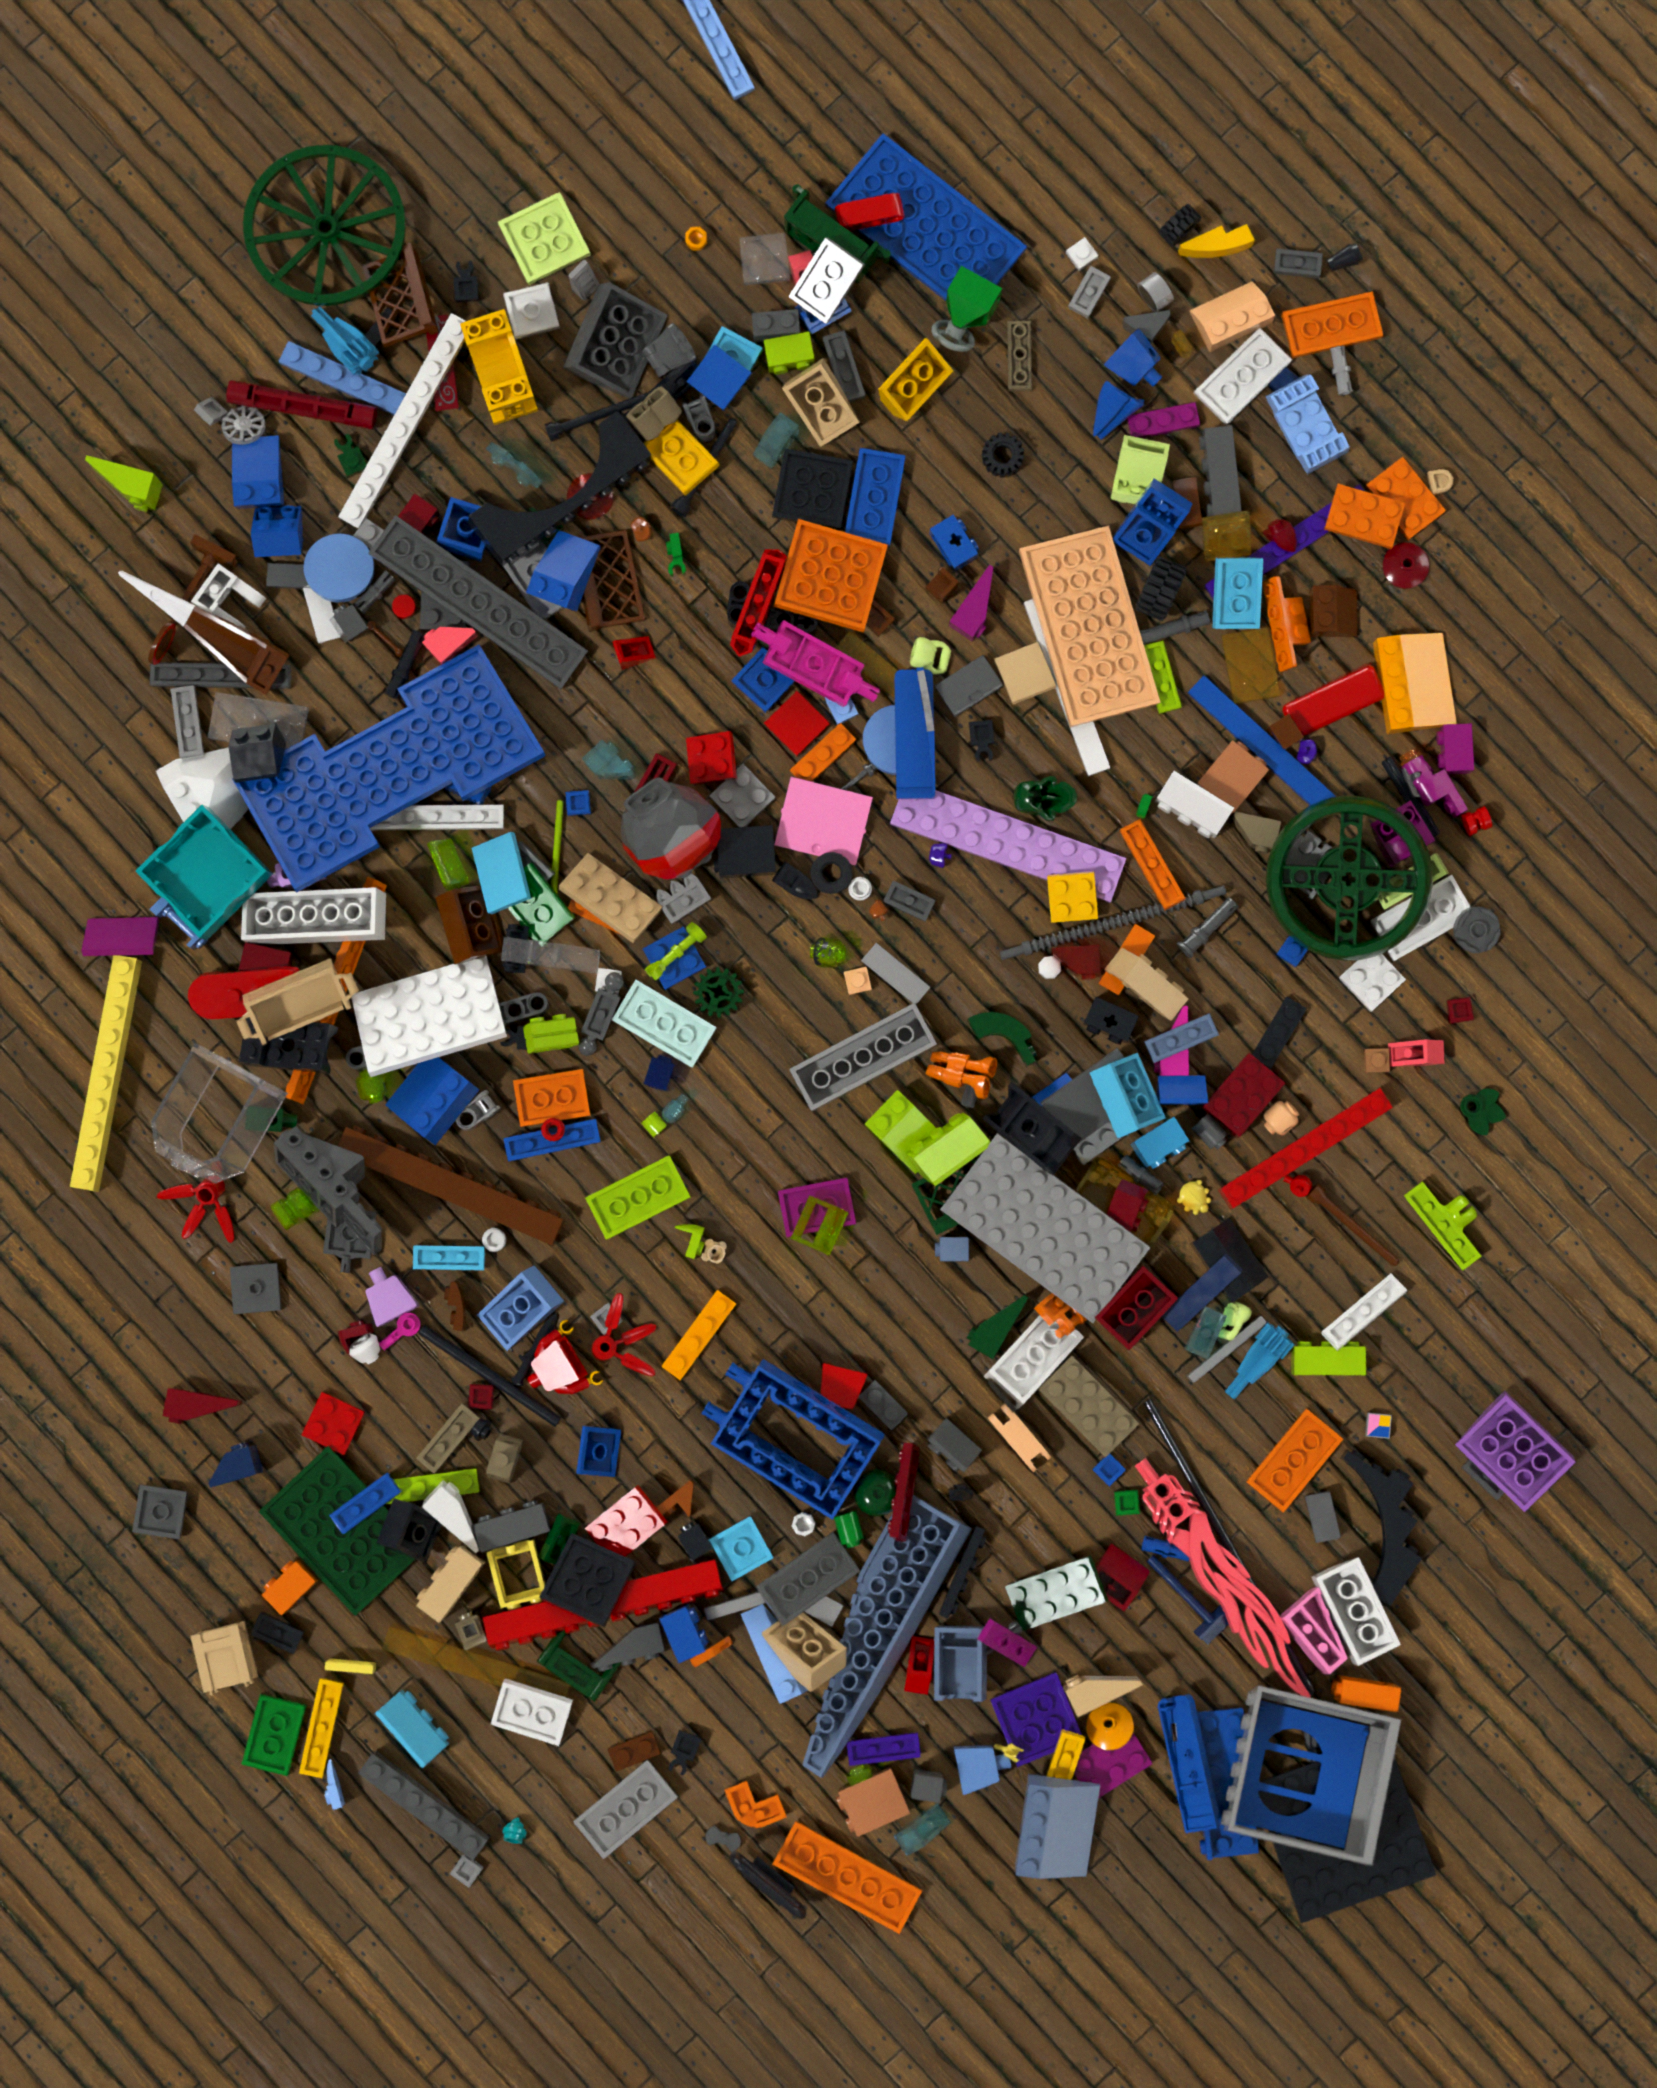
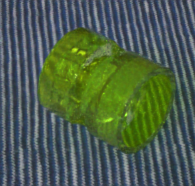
M299 1187L289 1192L287 1200L280 1198L270 1205L274 1215L286 1230L298 1224L299 1217L304 1219L315 1212L312 1204Z

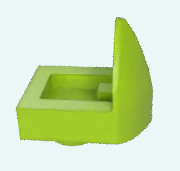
M692 1224L675 1226L676 1229L692 1234L685 1256L695 1259L696 1255L701 1256L705 1245L704 1242H701L705 1228Z

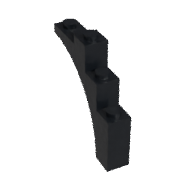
M1353 1449L1352 1452L1345 1450L1340 1459L1354 1469L1365 1482L1376 1502L1380 1515L1383 1537L1381 1558L1371 1584L1379 1600L1391 1606L1422 1559L1416 1555L1418 1553L1416 1548L1408 1543L1405 1546L1402 1545L1417 1523V1520L1413 1518L1415 1513L1403 1505L1401 1508H1398L1414 1483L1408 1480L1410 1475L1399 1468L1397 1471L1390 1469L1385 1476L1383 1475L1384 1469L1375 1463L1370 1466L1364 1462L1365 1456Z

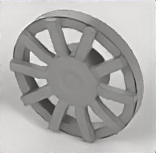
M246 406L232 408L222 418L221 424L225 438L239 445L250 444L258 440L264 433L266 426L261 412L257 408ZM254 414L258 416L256 418L251 419ZM261 421V426L253 423ZM227 422L233 423V425L226 426ZM253 428L259 429L256 434L252 432ZM234 429L230 434L226 432V430ZM237 433L238 435H240V439L234 438L233 436ZM250 434L251 437L244 439V436Z

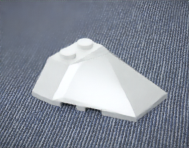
M229 748L206 752L201 756L175 759L156 771L165 792L183 822L202 804L209 807L231 829L249 809L232 780L233 774Z

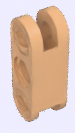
M1005 1402L1000 1408L1010 1420L1003 1425L993 1413L988 1419L1034 1473L1037 1469L1031 1460L1039 1453L1047 1460L1051 1456Z

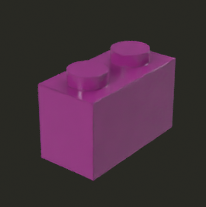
M1472 723L1444 724L1436 734L1437 745H1441V754H1438V768L1445 769L1447 774H1470L1474 770Z

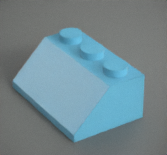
M1138 1053L1090 1072L1093 1084L1097 1089L1117 1138L1166 1118Z
M402 1689L375 1714L423 1768L449 1744L447 1741L449 1737L441 1727L436 1728L431 1723L433 1718L425 1709L421 1711L415 1704L417 1702L416 1698L409 1691L405 1693Z

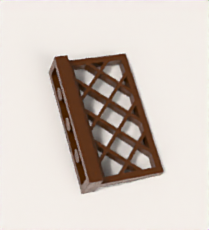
M411 243L402 246L403 251L399 260L403 259L404 264L399 272L394 269L391 271L392 274L396 275L392 285L390 286L382 282L378 287L369 292L384 347L429 332L430 335L439 332L419 254ZM386 257L363 265L366 280L371 277L370 271L380 268ZM402 278L409 281L405 291L397 289ZM380 286L389 289L383 299L376 296ZM394 292L402 295L396 305L388 302ZM407 298L414 300L410 311L401 308ZM385 306L394 309L388 319L381 316ZM399 312L407 315L401 325L393 322ZM412 317L419 320V327L414 329L407 328ZM391 325L399 329L395 336L387 338L386 333Z
M627 530L582 537V535L576 536L589 542L596 541L603 546L598 553L596 561L607 568L602 578L595 575L592 570L582 596L589 632L598 631L600 628L644 621L645 617ZM622 537L624 546L620 552L608 545L612 538ZM605 548L616 555L611 565L599 558ZM619 558L628 563V570L625 574L613 568ZM610 571L621 578L615 588L604 581ZM623 580L633 587V592L629 597L617 590ZM601 584L612 591L606 601L597 595V589ZM615 593L626 600L620 610L608 603ZM628 602L637 608L638 616L629 617L622 612ZM606 606L617 613L613 620L603 622L601 612Z

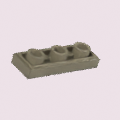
M1007 321L1008 391H1031V321ZM1016 353H1022L1024 356L1018 358Z

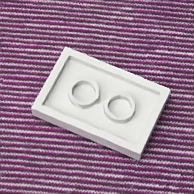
M505 1678L491 1725L559 1746L573 1700Z

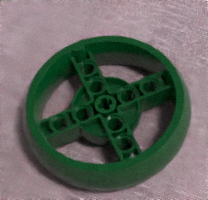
M1362 796L1332 797L1316 802L1300 811L1284 826L1277 836L1267 862V896L1272 911L1281 927L1295 942L1305 949L1334 960L1356 961L1381 955L1399 945L1420 923L1432 893L1433 870L1426 844L1418 830L1395 808L1378 800ZM1341 814L1339 845L1327 850L1320 857L1316 865L1286 864L1292 846L1306 829L1322 819ZM1363 815L1379 820L1398 834L1410 853L1414 870L1383 868L1379 858L1370 849L1362 846ZM1348 825L1356 826L1358 829L1357 836L1348 837L1345 834V827ZM1346 849H1354L1357 853V858L1353 861H1347L1343 855ZM1304 870L1308 874L1307 881L1298 882L1295 879V872ZM1322 871L1329 872L1332 876L1331 882L1326 884L1320 882L1319 873ZM1346 872H1351L1352 877H1356V881H1352V884H1347V881L1343 880L1342 876H1346ZM1370 873H1375L1379 876L1380 882L1375 886L1369 885L1366 881V877ZM1395 874L1401 875L1404 883L1399 887L1393 886L1390 883L1391 876ZM1284 887L1315 888L1320 900L1330 909L1336 911L1335 941L1313 933L1300 922L1289 905ZM1382 892L1413 893L1406 911L1394 926L1375 938L1357 942L1358 912L1372 906ZM1344 896H1351L1355 902L1354 906L1345 908L1341 904V899ZM1345 919L1350 920L1353 923V929L1348 932L1343 931L1340 928V922Z

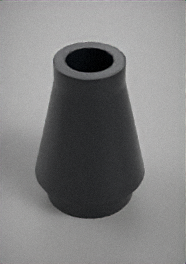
M1349 243L1332 257L1328 258L1327 262L1333 272L1338 269L1359 265L1358 262L1362 261L1363 258L1357 244L1350 245Z

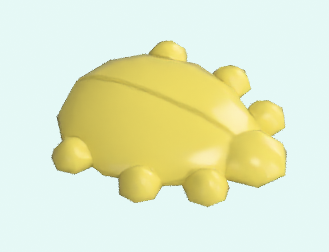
M1199 1179L1184 1184L1177 1199L1179 1204L1183 1203L1186 1212H1189L1191 1209L1194 1215H1198L1199 1211L1202 1213L1207 1212L1209 1209L1207 1203L1211 1202V1198L1206 1195L1209 1193V1189L1204 1188L1201 1185L1202 1181Z

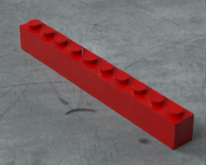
M716 1560L628 1581L609 1620L612 1619V1622L625 1620L626 1615L635 1613V1616H642L648 1614L650 1609L666 1610L672 1608L674 1603L681 1602L682 1605L695 1602V1598L704 1596L705 1599L719 1596V1592H723V1587ZM547 1602L483 1617L488 1645L492 1649L495 1648L496 1651L508 1649L510 1644L518 1642L519 1645H526L532 1643L533 1639L538 1637L550 1639L556 1637V1632L563 1630L568 1634L579 1631V1627L588 1625L589 1628L599 1626Z

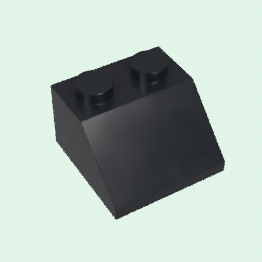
M276 723L232 730L228 748L235 783L279 776L286 741Z
M394 1498L376 1543L396 1553L427 1563L442 1524L425 1509L413 1503Z

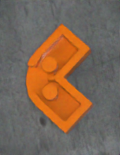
M747 1780L725 1789L736 1819L747 1826L761 1828L787 1817L778 1794L755 1802Z

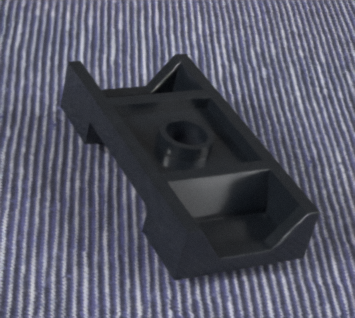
M250 1017L246 1018L251 1033H257ZM312 1022L272 1040H268L266 1037L267 1044L262 1045L259 1038H243L239 1062L247 1066L330 1074L331 1068L327 1060L329 1040L338 1032V1027L328 1023ZM294 1040V1048L288 1052L287 1044L289 1041Z
M1010 1082L1008 1085V1098L998 1111L983 1117L985 1122L1052 1176L1082 1139L1013 1082ZM1034 1122L1033 1130L1026 1133L1027 1124Z

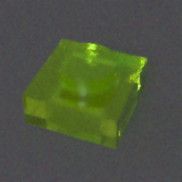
M862 1764L849 1769L850 1774H847L850 1787L872 1777L869 1765L863 1767Z

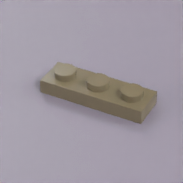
M462 1403L416 1459L435 1474L472 1430L480 1417Z

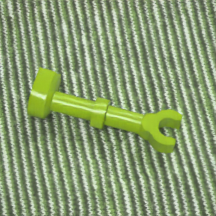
M693 922L687 925L686 929L690 935L678 945L674 944L670 948L671 951L661 960L645 968L649 977L652 976L654 980H657L662 976L666 967L676 958L680 959L684 955L683 952L696 941L702 943L707 938L702 929Z

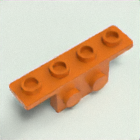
M1274 576L1263 581L1262 585L1275 647L1276 661L1279 671L1284 672L1297 666L1293 646L1306 645L1311 643L1303 598H1284L1280 576Z

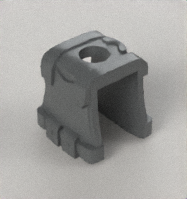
M674 323L668 325L655 341L641 351L655 370L658 378L680 365L691 363L697 359L692 346Z

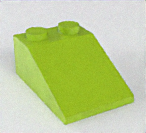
M86 455L85 460L94 471L125 497L129 503L134 505L133 508L143 512H147L148 509L155 511L163 484L154 473Z
M897 1090L865 1123V1126L914 1174L918 1172L906 1153L911 1150L915 1143L927 1139L936 1127L902 1093Z

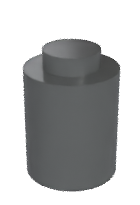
M1209 1113L1191 1128L1210 1149L1215 1147L1218 1150L1227 1141L1225 1136L1228 1133Z

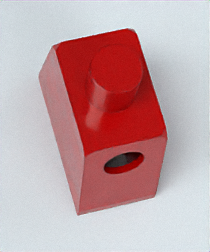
M823 1363L821 1395L842 1408L853 1410L867 1374Z

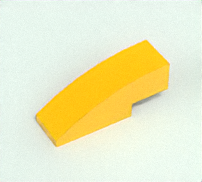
M1247 224L1228 233H1225L1221 225L1180 244L1178 253L1180 256L1193 258L1222 257L1252 248L1255 240Z

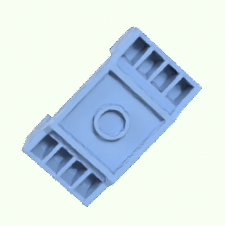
M1306 374L1266 396L1277 423L1306 474L1348 453L1350 448L1343 432L1337 433L1316 393L1319 387L1311 374Z

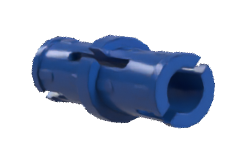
M1144 1536L1141 1547L1142 1551L1162 1555L1163 1558L1172 1557L1189 1561V1557L1174 1544H1170L1167 1539L1159 1540Z

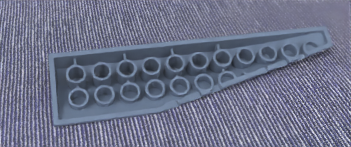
M913 1495L906 1542L896 1541L889 1537L888 1521L859 1573L857 1579L858 1587L851 1599L852 1607L848 1618L846 1617L844 1623L845 1631L842 1639L839 1640L846 1647V1667L830 1678L828 1688L824 1691L822 1697L824 1702L821 1712L817 1714L815 1721L817 1723L814 1735H811L803 1762L804 1767L820 1778H823L883 1688L972 1528Z

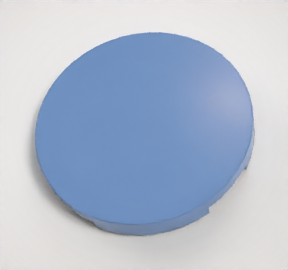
M332 534L321 538L311 546L304 560V575L308 585L317 595L327 601L347 602L355 599L373 580L375 569L373 557L368 554L370 550L361 540L347 534Z
M895 705L884 707L875 712L868 720L862 737L864 751L868 760L880 771L891 775H896Z

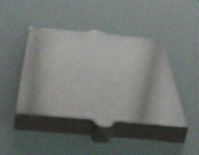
M994 1380L987 1382L1013 1413L1020 1411Z

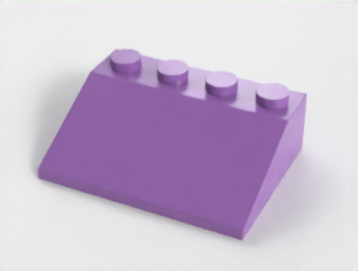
M1506 1391L1487 1407L1455 1444L1524 1512L1576 1462L1574 1456Z

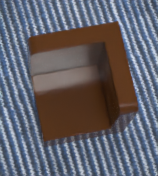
M941 566L938 574L927 584L925 589L943 604L958 588L959 581Z
M1289 714L1270 725L1267 729L1271 737L1275 736L1284 750L1295 743L1301 742L1304 738Z

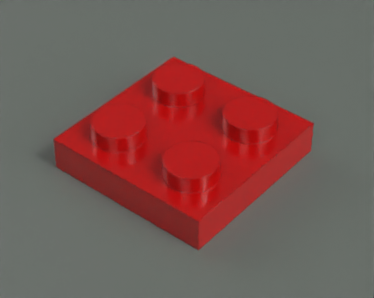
M726 731L686 738L690 784L697 785L737 778L733 732Z
M321 1392L301 1435L323 1446H329L340 1454L346 1455L365 1411L325 1392Z

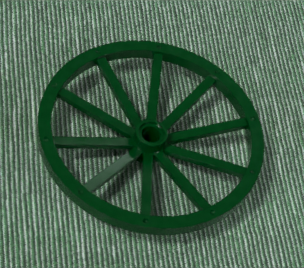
M315 145L284 155L261 174L246 202L243 217V234L251 261L259 274L272 288L300 303L316 306H333L363 297L378 287L388 277L399 260L403 249L402 246L404 245L406 235V217L404 206L395 184L376 162L362 153L346 147ZM328 157L324 214H321L296 172L294 164L311 158ZM336 158H341L364 167L368 172L332 216ZM285 169L288 170L316 218L315 220L262 195L271 181ZM377 177L389 193L393 206L339 222L371 180ZM260 202L313 228L254 237V218L257 205ZM393 214L396 217L395 236L391 249L340 231ZM325 225L332 226L329 232H321L322 227ZM314 236L275 275L263 263L256 247L259 244ZM337 239L345 240L387 257L380 268L370 278L362 282ZM321 242L314 294L297 290L282 282L281 279ZM331 243L355 282L356 287L339 293L321 294L328 244Z

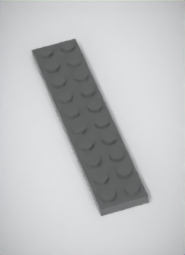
M396 515L368 553L559 689L563 688L588 652V650Z

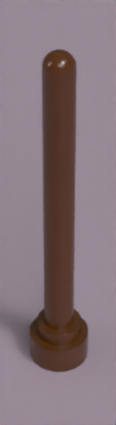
M1319 1183L1312 1188L1311 1192L1306 1196L1310 1202L1318 1205L1321 1204L1389 1264L1392 1266L1399 1264V1259L1326 1197L1327 1193L1324 1192L1325 1189Z

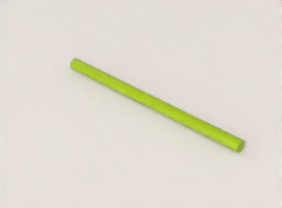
M557 800L552 861V870L555 872V875L551 878V888L556 894L558 890L564 801Z

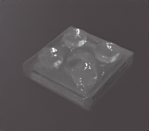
M785 233L739 238L744 285L790 281Z

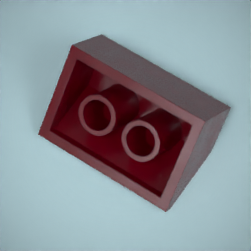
M1142 1266L1094 1318L1126 1350H1130L1178 1298L1148 1269Z

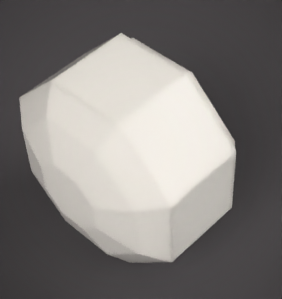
M1054 956L1044 957L1038 964L1039 974L1045 979H1055L1061 972L1060 961Z
M801 1512L794 1516L792 1527L796 1534L806 1536L813 1532L815 1521L811 1514Z

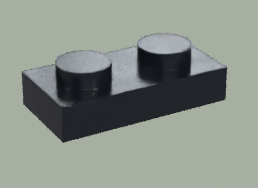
M260 1612L250 1635L294 1654L305 1631L269 1614Z

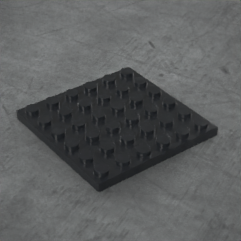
M1393 1757L1372 1865H1364L1272 1842L1300 1923H1305L1436 1876L1395 1757ZM1311 1762L1260 1780L1259 1782L1315 1795L1321 1763ZM1261 1790L1258 1791L1263 1804L1272 1812L1282 1816L1301 1814L1311 1806L1310 1802ZM1268 1830L1269 1833L1282 1836V1833ZM1296 1837V1839H1298V1840H1302V1841H1306V1842H1310V1843H1314V1844H1318V1845H1323V1846H1327V1847H1331V1848H1335V1849H1339V1850H1343V1851L1345 1850V1847H1344V1848H1341V1847H1337V1846H1332V1845H1328V1844H1324V1843H1320V1842H1316V1841H1312V1840H1308V1839H1303V1838Z

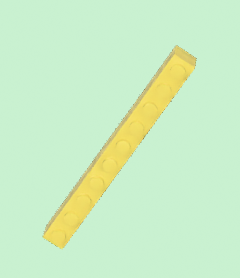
M115 955L112 959L70 1187L96 1192H99L142 965V961L137 958Z

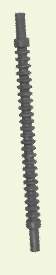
M1222 885L1202 892L1201 890L1193 891L1192 895L1187 893L1185 901L1164 911L1161 904L1155 903V906L1149 904L1148 908L1142 906L1141 910L1138 908L1135 909V912L1129 910L1128 914L1123 912L1122 916L1116 914L1115 918L1110 916V919L1103 918L1101 922L1100 920H1097V923L1091 921L1090 925L1086 923L1084 927L1078 925L1077 929H1074V927L1070 931L1065 929L1064 933L1058 931L1057 935L1052 933L1051 937L1046 935L1044 939L1042 937H1039V940L1033 939V942L1029 940L1023 941L1022 945L999 951L1001 960L1022 954L1028 956L1033 954V951L1038 953L1039 949L1044 951L1045 947L1051 949L1052 945L1058 947L1059 943L1064 945L1065 941H1068V943H1071L1072 939L1077 941L1078 937L1084 939L1085 935L1087 937H1090V934L1096 936L1097 932L1101 934L1103 930L1109 932L1110 928H1113V930L1116 929V926L1122 928L1123 924L1126 926L1130 922L1135 924L1136 920L1141 922L1143 918L1148 920L1150 916L1151 918H1154V915L1160 917L1161 913L1166 915L1167 911L1173 913L1174 909L1180 911L1181 907L1186 909L1187 905L1193 907V904H1203L1205 900L1225 895L1226 889Z

